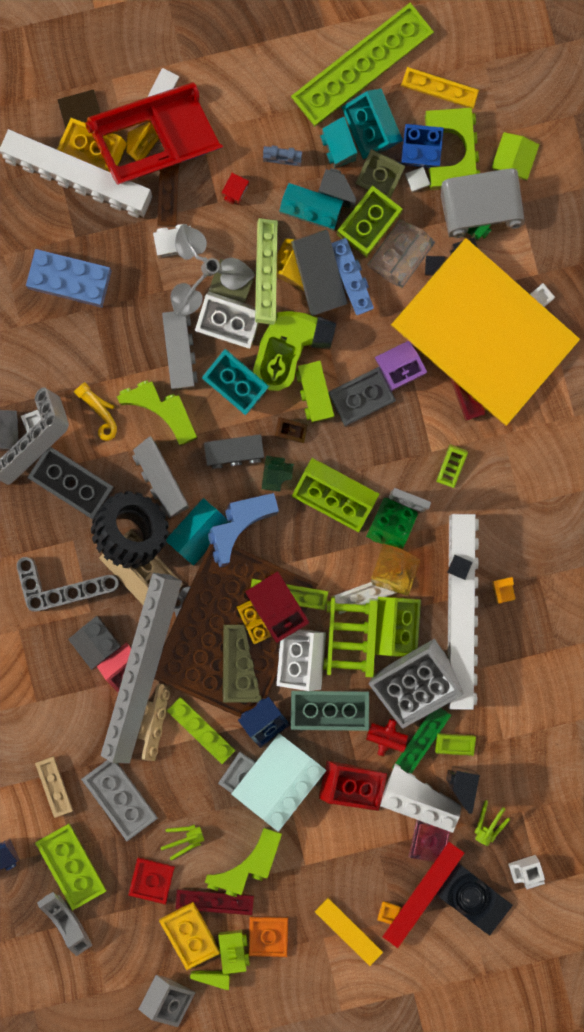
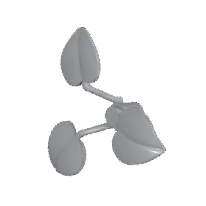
M182 224L176 234L175 248L178 255L185 260L195 256L196 259L203 261L204 263L201 266L203 275L192 288L187 283L178 284L173 288L171 303L174 313L178 316L189 315L201 306L203 296L195 289L207 276H212L218 272L221 274L220 281L222 285L229 290L240 289L255 276L249 266L236 258L223 260L220 267L218 260L198 256V254H202L206 249V238L200 231L186 224Z

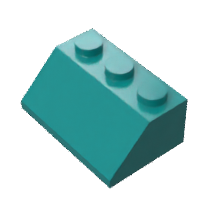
M382 88L368 90L341 107L363 159H367L371 149L381 153L403 141Z
M288 183L279 212L280 214L334 231L343 201Z
M227 349L223 350L202 377L203 380L244 415H247L256 406L269 388V385Z

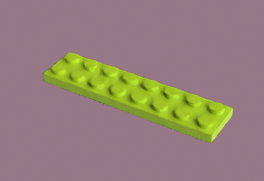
M409 3L291 95V98L315 127L433 35L434 31L414 6Z

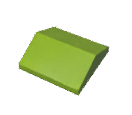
M504 132L491 169L497 171L516 169L518 177L527 181L540 144L523 136Z

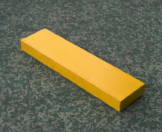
M409 67L406 69L401 84L402 87L472 109L479 93L478 89Z
M329 898L314 911L369 966L383 953Z

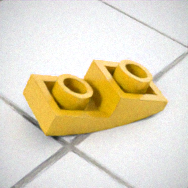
M251 601L237 606V610L253 644L271 637L269 630Z

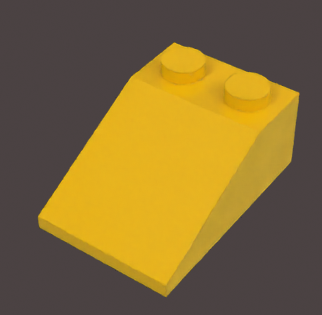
M70 118L57 150L110 172L92 134L88 133L85 123ZM111 133L105 135L103 139L115 164L118 166L127 143L121 136Z

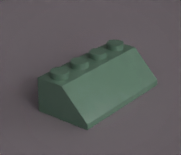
M291 691V730L369 731V692Z

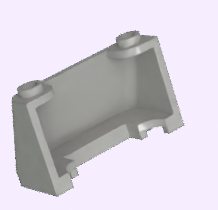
M504 169L455 177L442 182L440 197L449 238L464 237L468 229L472 227L506 222V226L512 229H517L524 225L522 197L516 169Z

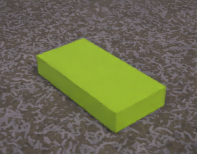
M437 733L435 752L437 754L474 756L476 737L474 735Z

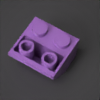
M409 341L375 357L391 391L427 374L418 353Z

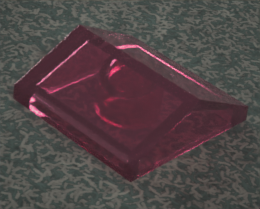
M416 820L408 857L434 862L446 846L450 831Z

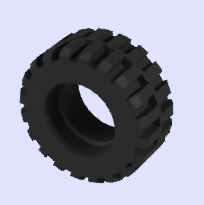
M126 491L124 494L119 492L108 498L97 511L92 520L91 533L94 534L92 540L94 544H97L96 549L98 552H102L107 561L110 559L113 561L112 564L116 566L120 564L122 568L129 569L131 566L134 569L139 568L141 565L145 566L153 560L165 546L169 535L167 530L169 528L168 521L164 520L166 518L164 512L159 510L160 506L157 503L154 504L150 497L147 496L145 498L143 494L138 492L133 494L132 491ZM125 518L137 524L142 531L143 542L131 541L124 537L117 527L116 519Z

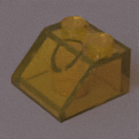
M383 543L371 577L372 585L409 596L421 560L403 549Z

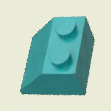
M345 117L322 129L323 135H320L323 146L327 145L329 152L326 155L329 163H333L334 168L356 161L357 150Z

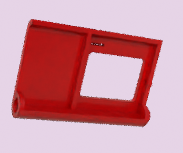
M194 82L87 118V122H85L88 133L92 134L117 185L223 148L199 103L200 95ZM150 121L165 151L120 167L117 166L103 137Z

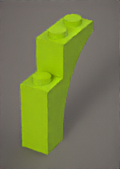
M146 380L137 384L138 387L133 390L127 388L120 391V395L117 396L121 405L140 406L160 416L170 426L180 446L198 439L179 395L171 394L164 398L165 401L161 402L153 382Z
M263 828L256 847L246 860L229 871L207 875L205 883L208 884L207 888L216 891L222 888L226 890L225 894L237 897V894L242 895L249 873L252 874L251 878L260 881L263 878L267 879L282 834Z

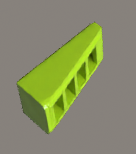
M450 444L436 482L454 488L468 451ZM454 452L456 454L461 455V458L455 457L451 455V453ZM449 459L458 462V466L449 463ZM446 467H449L451 469L456 470V472L453 473L445 469ZM443 474H446V475L451 476V477H454V478H453V480H449V479L444 478V477H442V476H443Z
M191 971L190 979L229 990L230 974H223V971Z

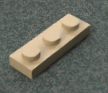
M55 757L36 762L35 765L54 818L72 812L73 808Z

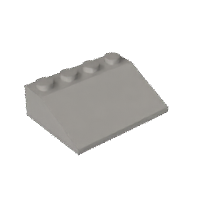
M151 436L133 449L135 454L132 457L137 466H142L144 471L141 474L145 482L151 483L153 488L150 491L154 499L160 500L162 504L160 506L161 512L163 511L165 516L167 515L169 518H172L190 507L157 444Z
M435 639L374 673L368 683L402 729L464 694L446 654Z

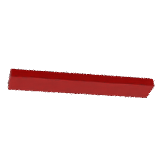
M448 841L382 935V938L396 948H399L465 852Z

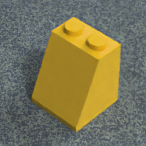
M285 239L277 253V278L304 291L291 243L294 239Z

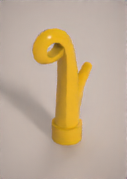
M84 382L74 393L79 399L82 398L106 422V424L99 428L98 435L102 440L110 441L117 433V426L106 408L114 409L115 406L94 394L87 383ZM110 429V434L105 435L103 430Z

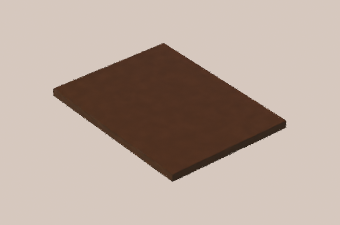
M210 544L164 643L154 679L241 718L245 711L253 709L258 702H223V625H244L237 606L250 601L245 591L250 589L252 579L264 580L278 571L287 585L316 589L318 584L236 546L232 547L230 563L227 566L219 567V563L215 562L213 552H215L214 544ZM300 606V608L305 614L308 607ZM245 627L261 699H266L278 674L280 642L276 643L271 635V637L253 644Z

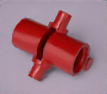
M389 719L388 725H385V727L374 723L370 725L366 740L378 744L379 750L377 754L384 757L389 748L404 753L408 735L396 731L397 721L394 719Z

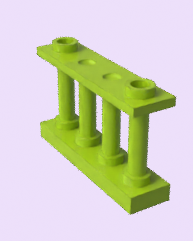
M331 596V601H327L326 612H330L328 658H324L323 670H327V675H331V668L362 670V672H365V677H373L377 599L369 598V603H365V605L335 603V596ZM334 611L365 612L368 615V622H364V624L334 622ZM333 630L362 631L364 634H367V641H363V643L333 641ZM332 649L363 651V653H366V660H362V662L332 661Z

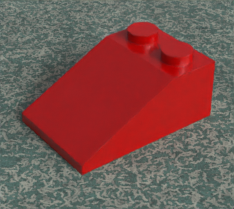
M327 761L319 799L329 804L379 811L387 773L345 763Z

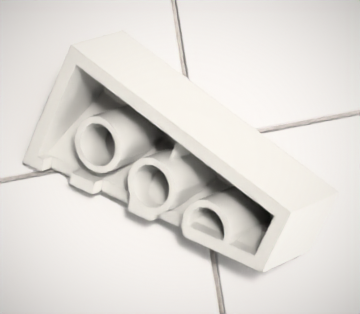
M395 763L382 795L380 806L453 833L460 818L461 805L441 792L438 793L431 789L430 785L420 782L415 778L416 776L410 772L406 773Z

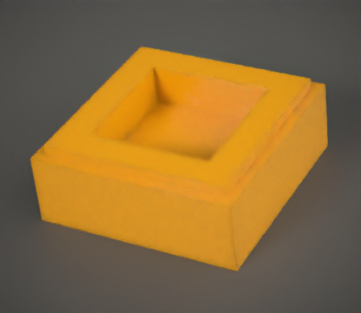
M382 901L377 920L391 924L401 910V906Z

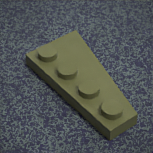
M223 625L224 703L259 702L261 700L244 625Z

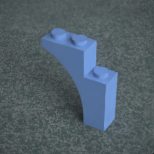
M274 493L233 502L228 505L226 517L228 521L231 520V523L214 526L211 528L210 533H208L210 544H214L215 552H213L214 560L216 563H219V567L227 566L230 563L234 542L244 529L256 521L277 515L279 509Z

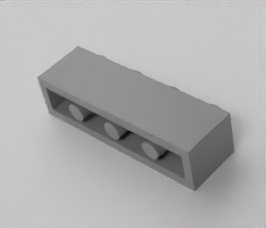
M174 311L164 312L162 316L171 389L174 391L195 388L194 383H198L197 371L193 372L192 364H196L194 352L191 353L190 345H193L192 334H188V326H191L190 315L178 316Z

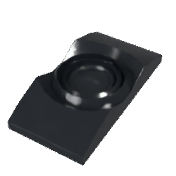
M459 862L436 893L443 901L489 936L513 906V904Z

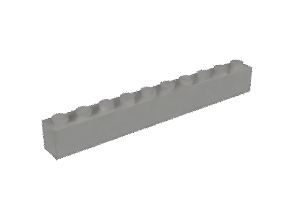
M152 573L101 752V756L112 763H130L182 583L180 579L169 574Z

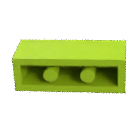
M316 361L298 366V371L295 374L297 382L302 383L303 390H300L302 401L307 403L308 408L305 409L307 420L311 419L312 423L334 418L321 362Z

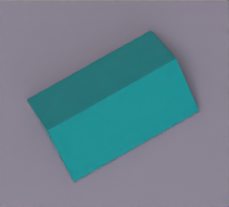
M203 498L168 536L166 542L194 566L206 553L210 545L208 533H210L211 528L231 522Z

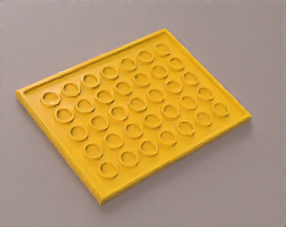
M467 238L461 242L391 324L395 330L505 426L508 425L580 340Z

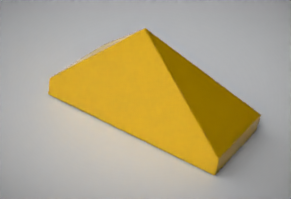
M150 122L128 132L126 153L135 161L144 159L159 139Z

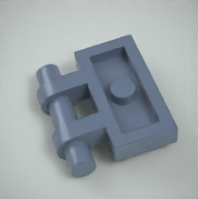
M274 145L272 147L264 146L263 162L301 167L302 151H297L295 148L282 149Z

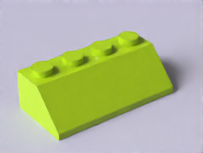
M314 458L310 460L292 494V497L357 532L362 528L379 496V493Z

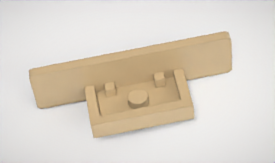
M157 684L153 702L148 701L137 736L138 739L145 740L142 760L155 761L158 754L162 725L166 716L167 701L170 697V686L165 684Z

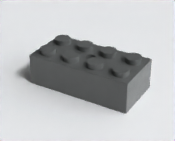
M49 447L42 454L28 476L30 480L91 519L94 518L97 511L115 489L52 447ZM71 480L76 481V485L74 487L69 486V482Z

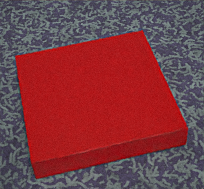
M138 857L128 896L166 905L175 866Z

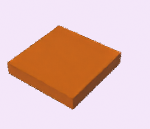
M250 916L249 956L287 957L288 917Z

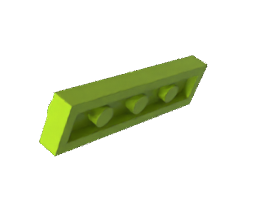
M252 579L251 587L262 580ZM287 585L299 606L325 610L328 591Z
M181 697L167 710L221 764L234 753L235 749Z

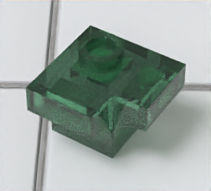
M266 456L261 489L280 492L282 483L286 480H292L294 464L285 463V458Z

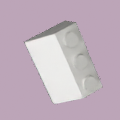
M299 629L280 641L276 686L305 691L321 690L326 632Z

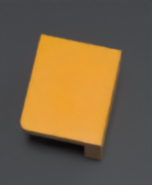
M513 577L492 581L497 604L515 600Z

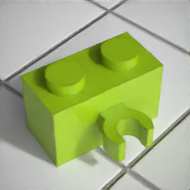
M242 930L219 932L223 974L246 972V966H250L249 954H245L244 947L248 946L246 934L243 935Z

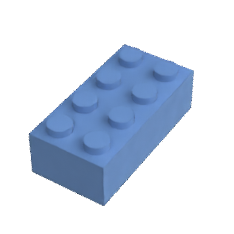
M35 249L26 287L29 290L102 308L112 271L110 267Z

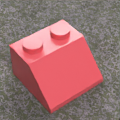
M127 642L97 666L105 680L117 692H119L131 651V646Z

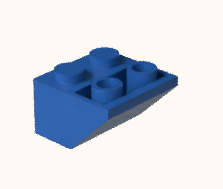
M405 124L401 163L413 167H440L444 128Z

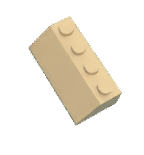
M132 529L123 535L131 541L143 542ZM104 554L99 557L142 605H144L152 573L169 574L176 577L158 556L147 565H141L135 569L132 566L129 569L122 568L120 564L116 566L112 564L113 561L110 559L107 561L104 558Z

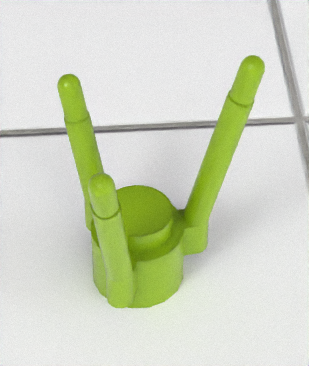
M487 800L484 801L478 826L474 832L477 834L475 840L485 846H489L490 842L493 843L496 836L510 821V818H507L495 832L493 831L505 811V808L502 807L489 828L484 826L482 829L488 805Z
M195 825L189 827L166 829V832H189L186 833L187 838L162 846L161 850L189 842L191 845L170 857V860H173L192 848L200 846V842L204 841L200 826L195 828Z

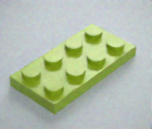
M70 823L35 842L72 911L107 891Z

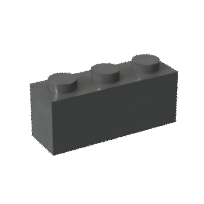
M261 434L204 442L207 466H211L212 469L223 468V464L229 463L231 467L240 466L243 461H249L250 464L260 463L261 459H264Z

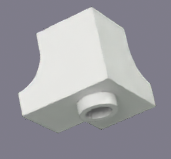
M536 855L508 863L514 883H524L526 889L545 884L543 871Z

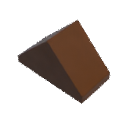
M278 417L275 438L304 443L308 425Z

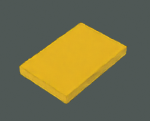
M194 902L159 919L162 928L186 970L221 954L220 948Z

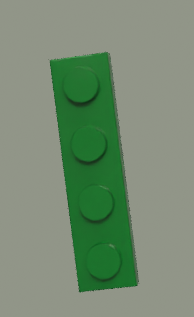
M439 708L427 715L405 747L404 753L402 752L395 762L403 771L412 774L436 739L437 733H440L451 717V714Z

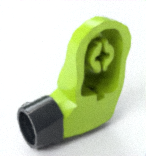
M277 312L275 324H270L262 337L253 373L269 385L268 390L280 391L289 387L295 378L296 364L303 346L311 345V348L330 350L337 323L320 316L316 318L301 312Z

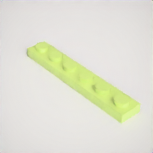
M259 218L257 222L255 322L274 325L276 322L278 221Z

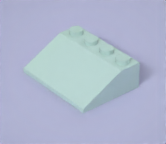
M278 733L231 794L279 832L326 770Z

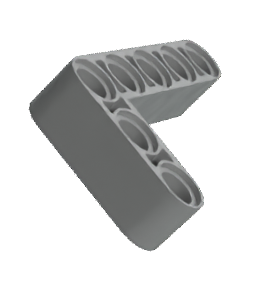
M47 388L39 389L35 395V402L41 420L0 458V481L7 485L15 481L68 429L69 422L60 397Z
M22 557L17 562V570L28 609L33 612L116 591L120 585V581L116 576L105 575L43 592L35 561L29 557ZM26 560L31 563V568L28 571L22 569V563ZM108 578L115 580V587L112 589H108L105 585ZM29 579H33L36 582V586L32 590L27 588V581ZM90 583H94L97 586V590L93 594L87 591V586ZM71 588H76L78 591V596L74 599L68 595ZM54 592L59 595V601L55 604L50 601V595ZM35 597L41 601V605L37 609L31 605V601Z

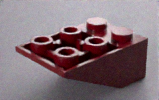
M278 571L245 591L276 643L310 623Z

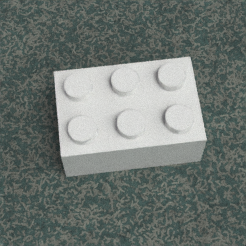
M208 292L205 296L195 331L250 349L259 323L255 322V306Z

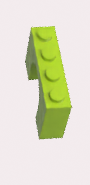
M472 108L430 110L425 112V126L443 127V133L455 134L462 140L465 146V157L458 164L445 167H431L429 169L430 190H441L442 182L450 178L480 174V170H476L479 154L478 151H475L474 145L477 144V132H473V125H476V115L472 113Z

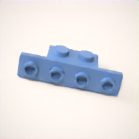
M343 238L331 243L339 274L355 314L360 315L373 310L374 306L367 291V288H369L365 277L362 278L360 274L362 270L358 260L354 259L347 239Z

